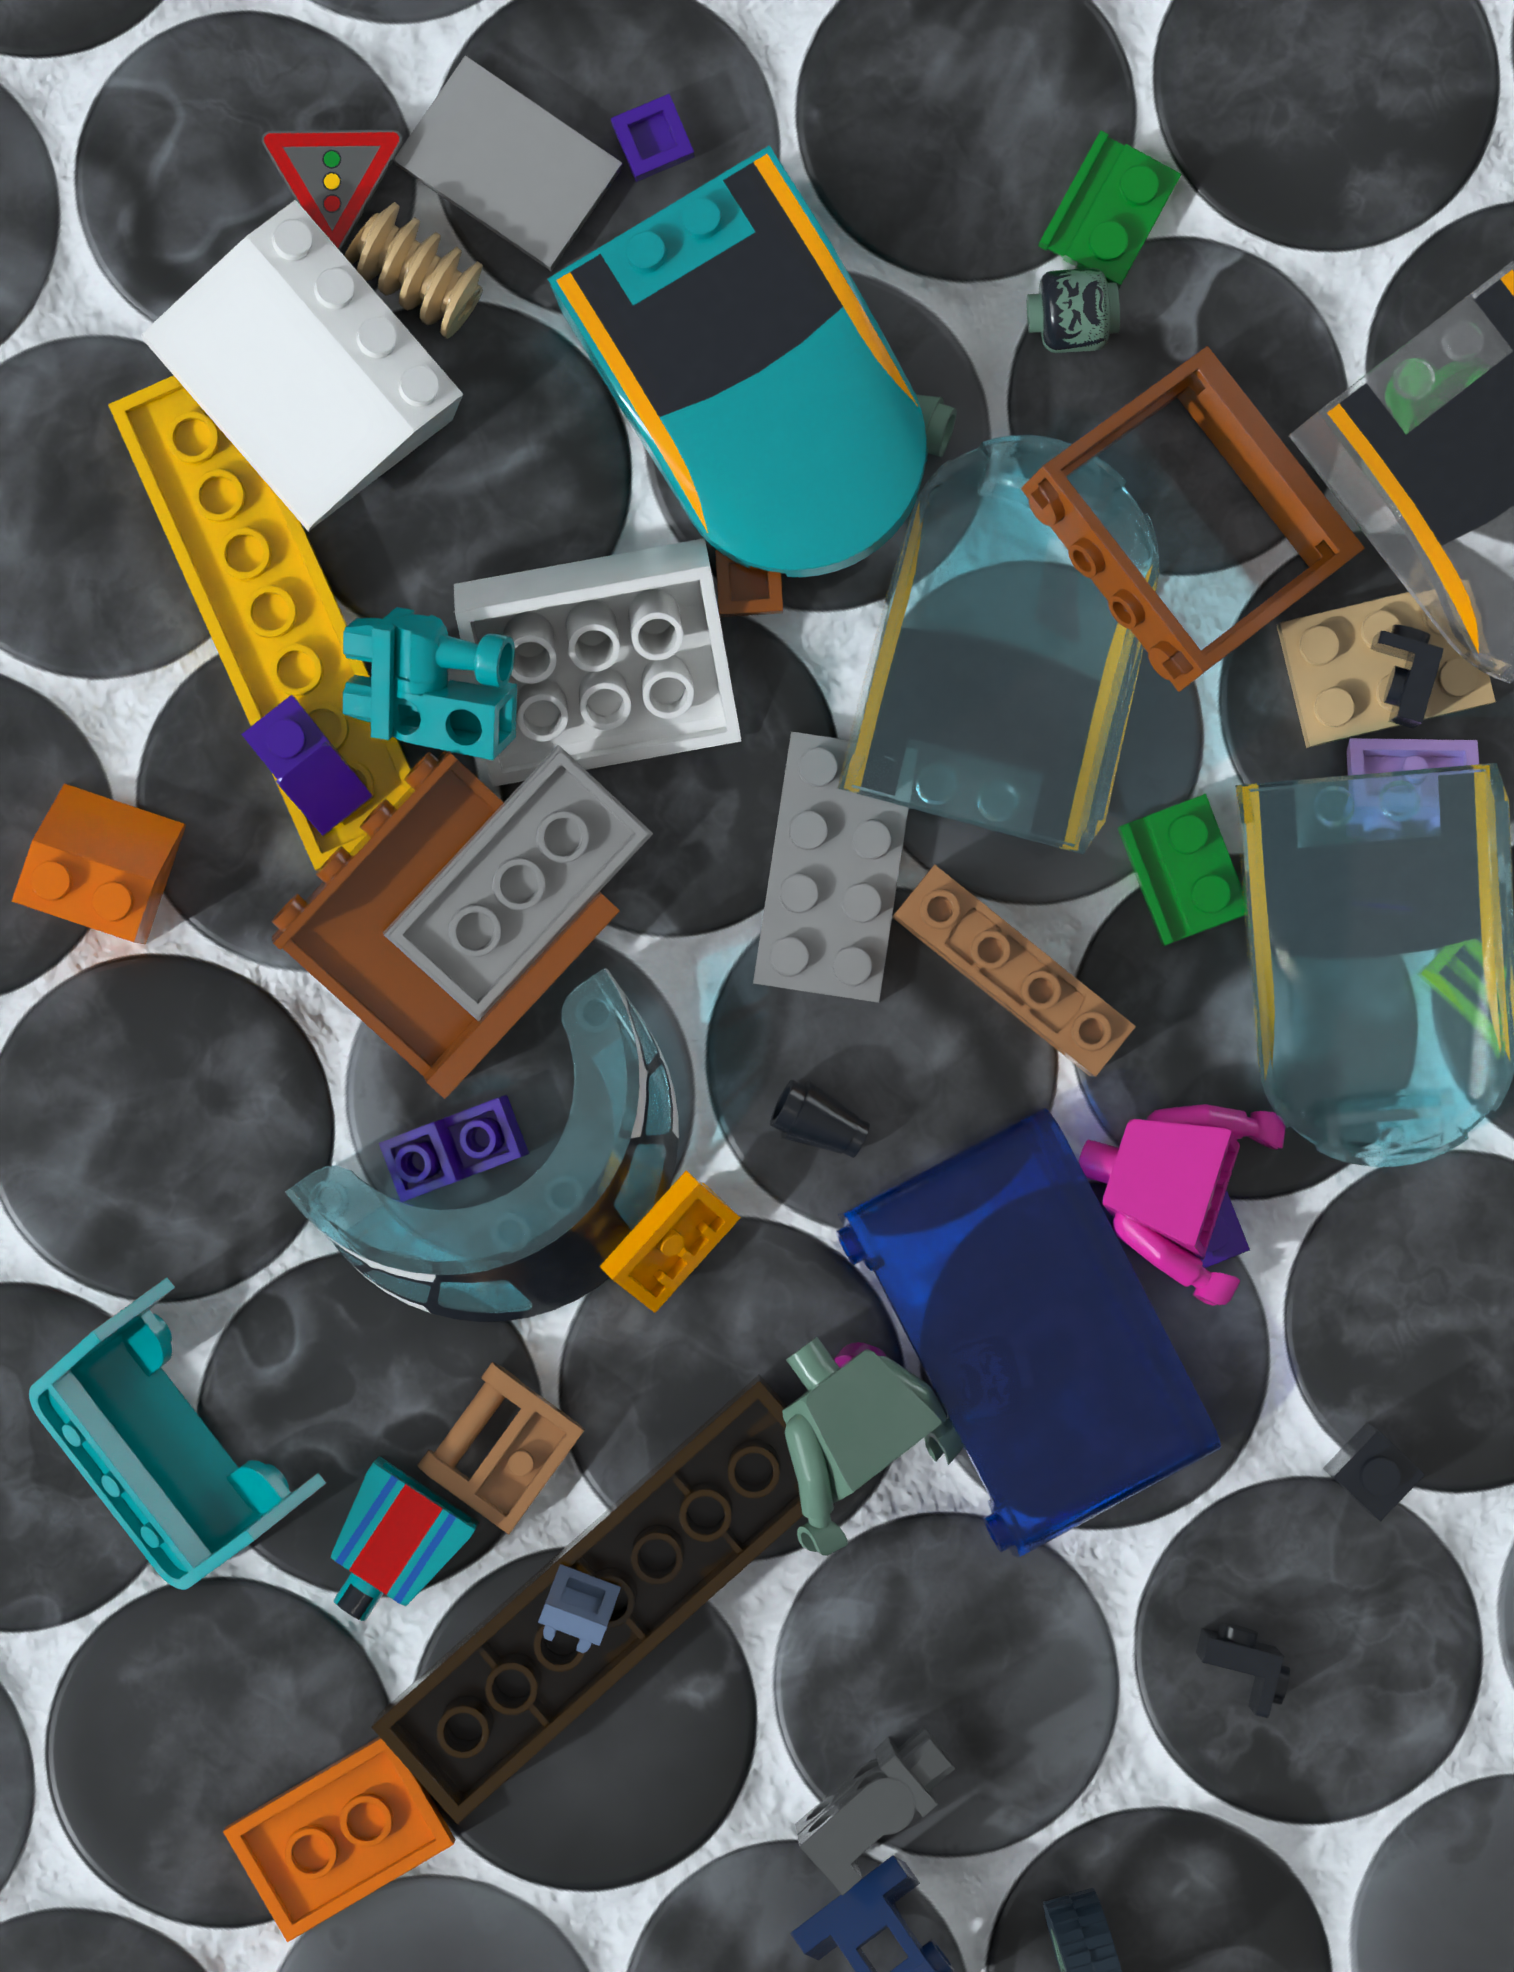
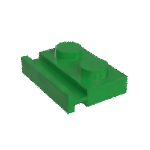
M1100 130L1041 238L1038 247L1054 252L1063 257L1064 261L1079 269L1096 268L1101 270L1106 277L1107 283L1116 282L1119 290L1180 179L1181 173L1128 144L1124 146L1108 137L1109 134Z
M1206 794L1118 827L1162 946L1251 913Z

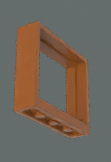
M1208 346L1043 465L1020 488L1029 499V505L1035 517L1044 525L1051 527L1068 549V554L1074 567L1082 575L1093 581L1107 599L1110 612L1116 621L1123 627L1131 630L1148 652V658L1154 670L1164 679L1170 680L1178 692L1365 549ZM1176 398L1183 404L1309 566L1303 573L1202 650L1195 644L1067 479Z

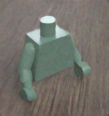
M815 1337L786 1359L808 1391L783 1409L782 1413L786 1423L785 1439L798 1481L802 1514L809 1521L798 1528V1540L805 1549L828 1556L848 1545V1540L842 1529L835 1522L831 1521L830 1513L834 1510L835 1502L854 1493L921 1439L924 1438L926 1448L934 1461L937 1462L944 1453L949 1465L964 1448L967 1436L957 1423L946 1418L947 1416L932 1388L886 1356H877L873 1351L866 1349L839 1367L819 1338Z

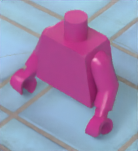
M1208 1104L1155 1110L1146 1120H1129L1119 1148L1088 1139L1083 1146L1079 1158L1078 1176L1107 1184L1102 1204L1109 1214L1114 1217L1113 1229L1117 1237L1183 1286L1188 1287L1192 1285L1196 1287L1193 1296L1211 1306L1225 1305L1231 1301L1240 1284V1279L1224 1273L1209 1272L1202 1266V1260L1205 1258L1240 1148L1237 1139L1248 1136L1268 1148L1278 1150L1279 1147L1282 1149L1286 1129L1285 1122L1279 1114L1274 1112L1256 1111L1252 1112L1250 1117H1247L1245 1111Z

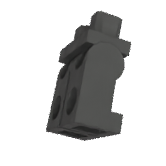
M925 1726L899 1748L889 1737L874 1749L877 1759L862 1765L795 1824L799 1847L842 1896L862 1879L857 1860L859 1856L883 1835L897 1834L904 1830L912 1821L915 1809L924 1818L938 1805L932 1789L948 1776L955 1767L949 1760L950 1756Z

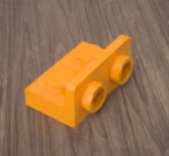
M685 1171L599 1267L614 1282L656 1313L741 1217L705 1183H701L688 1171Z

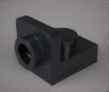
M1393 625L1391 633L1380 631L1374 636L1370 649L1406 660L1404 668L1394 666L1388 680L1383 702L1393 705L1388 722L1413 729L1423 722L1444 648L1428 644L1431 637L1429 633L1404 625Z

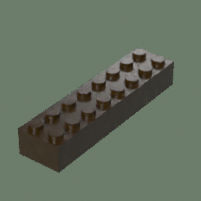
M760 1374L378 1714L371 1728L457 1824L803 1516L798 1481L784 1434L786 1423L783 1419L782 1410L787 1405ZM560 1564L621 1587L600 1646L592 1643L585 1653L576 1651L579 1638L557 1630L552 1641L544 1639L543 1630L545 1625L538 1623Z

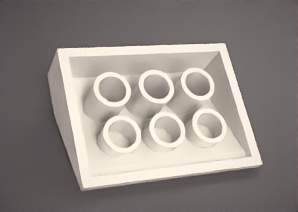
M296 200L240 241L148 327L141 337L308 532L451 422L463 396L459 388Z
M705 538L454 584V607L460 639L479 644L484 635L493 633L511 636L515 645L514 666L509 683L517 684L516 738L494 760L486 759L492 787L524 781L557 745L561 746L575 761L587 770L742 741ZM467 670L469 682L482 685L476 680L474 671Z

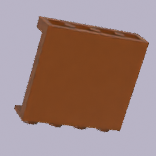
M444 751L438 758L431 752H428L404 778V781L411 786L394 806L387 799L383 800L360 825V828L367 835L350 853L342 846L338 848L317 871L316 875L323 882L306 900L297 893L272 920V923L279 928L272 935L273 944L278 949L285 950L424 1076L426 1083L444 1099L449 1096L620 912L599 891L479 1021L384 936L383 932L504 803L449 751Z

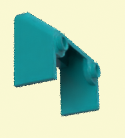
M165 1278L93 1330L30 1387L29 1399L38 1419L156 1572L171 1586L185 1590L255 1541L326 1484V1482L317 1473L293 1492H290L286 1478L273 1465L250 1460L241 1467H238L161 1368L172 1356V1334L166 1322L157 1314L152 1313L150 1309L175 1288L170 1280Z

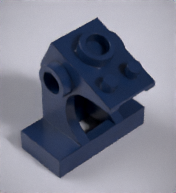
M894 1855L863 1877L843 1896H838L790 1933L803 1953L809 1957L820 1960L838 1946L855 1972H877L861 1947L888 1927L908 1955L906 1960L890 1972H955L952 1964L935 1941L931 1939L922 1946L898 1911L895 1902L918 1886L920 1882L906 1862Z

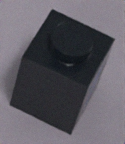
M1368 1423L1323 1467L1342 1488L1380 1522L1425 1476L1378 1429Z

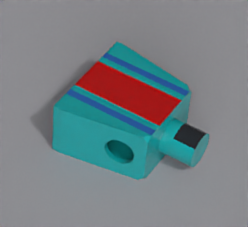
M379 1456L366 1473L331 1554V1558L351 1572L334 1598V1603L343 1611L361 1621L367 1620L383 1594L406 1607L470 1539L480 1522Z

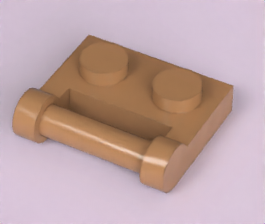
M491 1362L481 1376L485 1381L481 1389L436 1451L428 1449L417 1466L431 1479L504 1532L510 1534L582 1435L585 1428L522 1383L504 1367ZM506 1397L521 1409L473 1476L469 1478L460 1472L456 1465Z

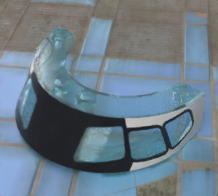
M603 968L576 987L566 997L562 1007V1023L568 1035L574 1064L575 1086L573 1103L565 1130L556 1148L537 1172L522 1185L502 1197L477 1206L460 1209H431L406 1204L393 1199L361 1180L352 1170L342 1166H325L305 1177L285 1191V1193L299 1211L365 1278L384 1292L408 1305L431 1314L476 1322L517 1320L556 1310L578 1300L610 1278L599 1266L671 1187L677 1162L679 1130L675 1089L668 1065L656 1039L610 971Z

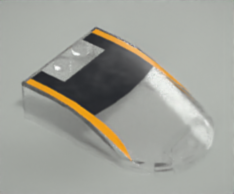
M1512 261L1289 435L1297 448L1453 649L1480 671L1509 684L1514 682V261Z

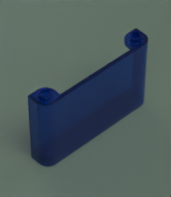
M1046 1108L1038 1109L838 1213L844 1227L837 1230L836 1235L846 1256L853 1265L863 1261L870 1271H874L990 1497L988 1505L991 1514L984 1517L983 1521L990 1537L1000 1552L1010 1549L1013 1556L1020 1558L1221 1450L1219 1436L1063 1131Z

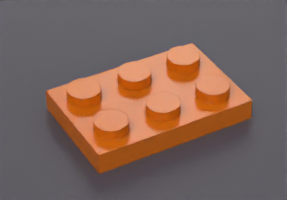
M380 1737L370 1741L239 1818L223 1830L224 1835L287 1942L451 1847L456 1840L426 1788Z

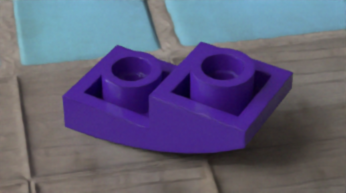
M507 1095L379 1143L400 1202L407 1201L529 1154Z

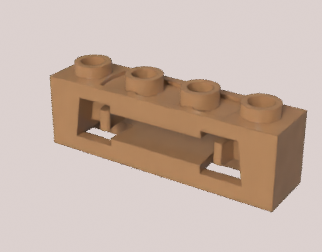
M936 865L928 871L892 916L893 919L1088 1076L1096 1077L1136 1027Z

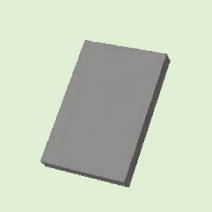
M466 55L393 159L396 166L551 272L623 169L622 162Z

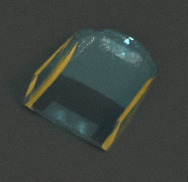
M1011 435L983 441L980 447L962 454L953 461L949 459L927 481L911 511L901 542L862 684L837 789L1084 854L1106 822L1144 647L1130 629L1123 627L1116 621L1110 612L1107 599L1090 578L1082 575L1074 567L1070 560L1068 549L1050 526L1044 525L1035 517L1030 508L1029 499L1020 489L1043 465L1071 446V443L1034 435ZM1096 457L1067 479L1156 592L1159 576V551L1151 519L1148 513L1143 515L1138 504L1125 488L1127 481L1109 464Z
M1497 763L1235 785L1256 1053L1260 1079L1271 1107L1287 1128L1291 1126L1297 1133L1315 1144L1317 1151L1334 1159L1356 1165L1372 1167L1410 1165L1437 1157L1459 1146L1469 1139L1468 1132L1480 1123L1491 1110L1496 1112L1503 1102L1514 1076V917L1509 799Z

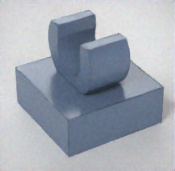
M560 1564L538 1623L545 1625L543 1630L544 1639L552 1641L558 1630L579 1638L576 1649L578 1652L585 1653L592 1643L600 1646L621 1587Z

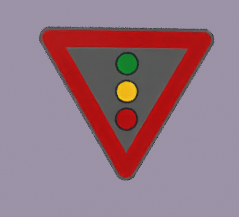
M396 130L267 131L262 136L263 146L295 200L340 252L403 143L401 134Z

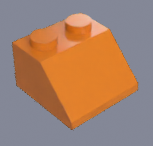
M64 783L31 842L12 902L134 943L146 944L186 824Z

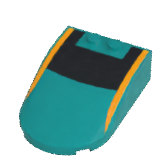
M770 145L548 278L563 316L688 518L706 541L721 554L749 569L752 566L766 571L786 573L787 577L819 576L844 569L865 559L891 539L903 525L918 499L917 493L927 462V434L919 401L855 282Z

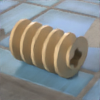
M394 202L381 213L374 214L352 240L344 256L351 264L359 260L357 271L365 281L372 280L380 274L378 289L385 296L392 295L401 289L399 304L405 310L414 309L422 303L419 318L426 325L434 324L443 317L440 333L448 339L466 322L482 295L483 289L478 284L483 265L477 261L463 273L457 270L462 250L455 247L442 258L436 255L441 235L435 232L422 243L415 240L420 220L414 217L404 226L398 228L395 222L400 207Z

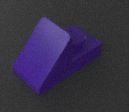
M290 695L241 734L275 776L277 784L322 836L328 834L374 797L293 695Z

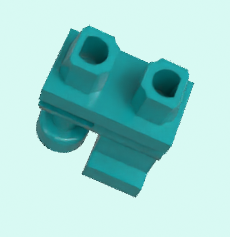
M396 607L383 619L356 618L345 627L343 632V653L348 659L372 662L371 677L354 675L346 682L343 691V714L362 721L371 722L372 738L390 740L392 737H395L400 741L488 760H494L516 738L517 684L509 683L515 659V645L511 636L489 633L482 637L479 644L448 636L447 628L442 620L432 614L430 616L415 615L414 610ZM448 669L472 670L475 673L476 680L482 685L455 680L448 682Z

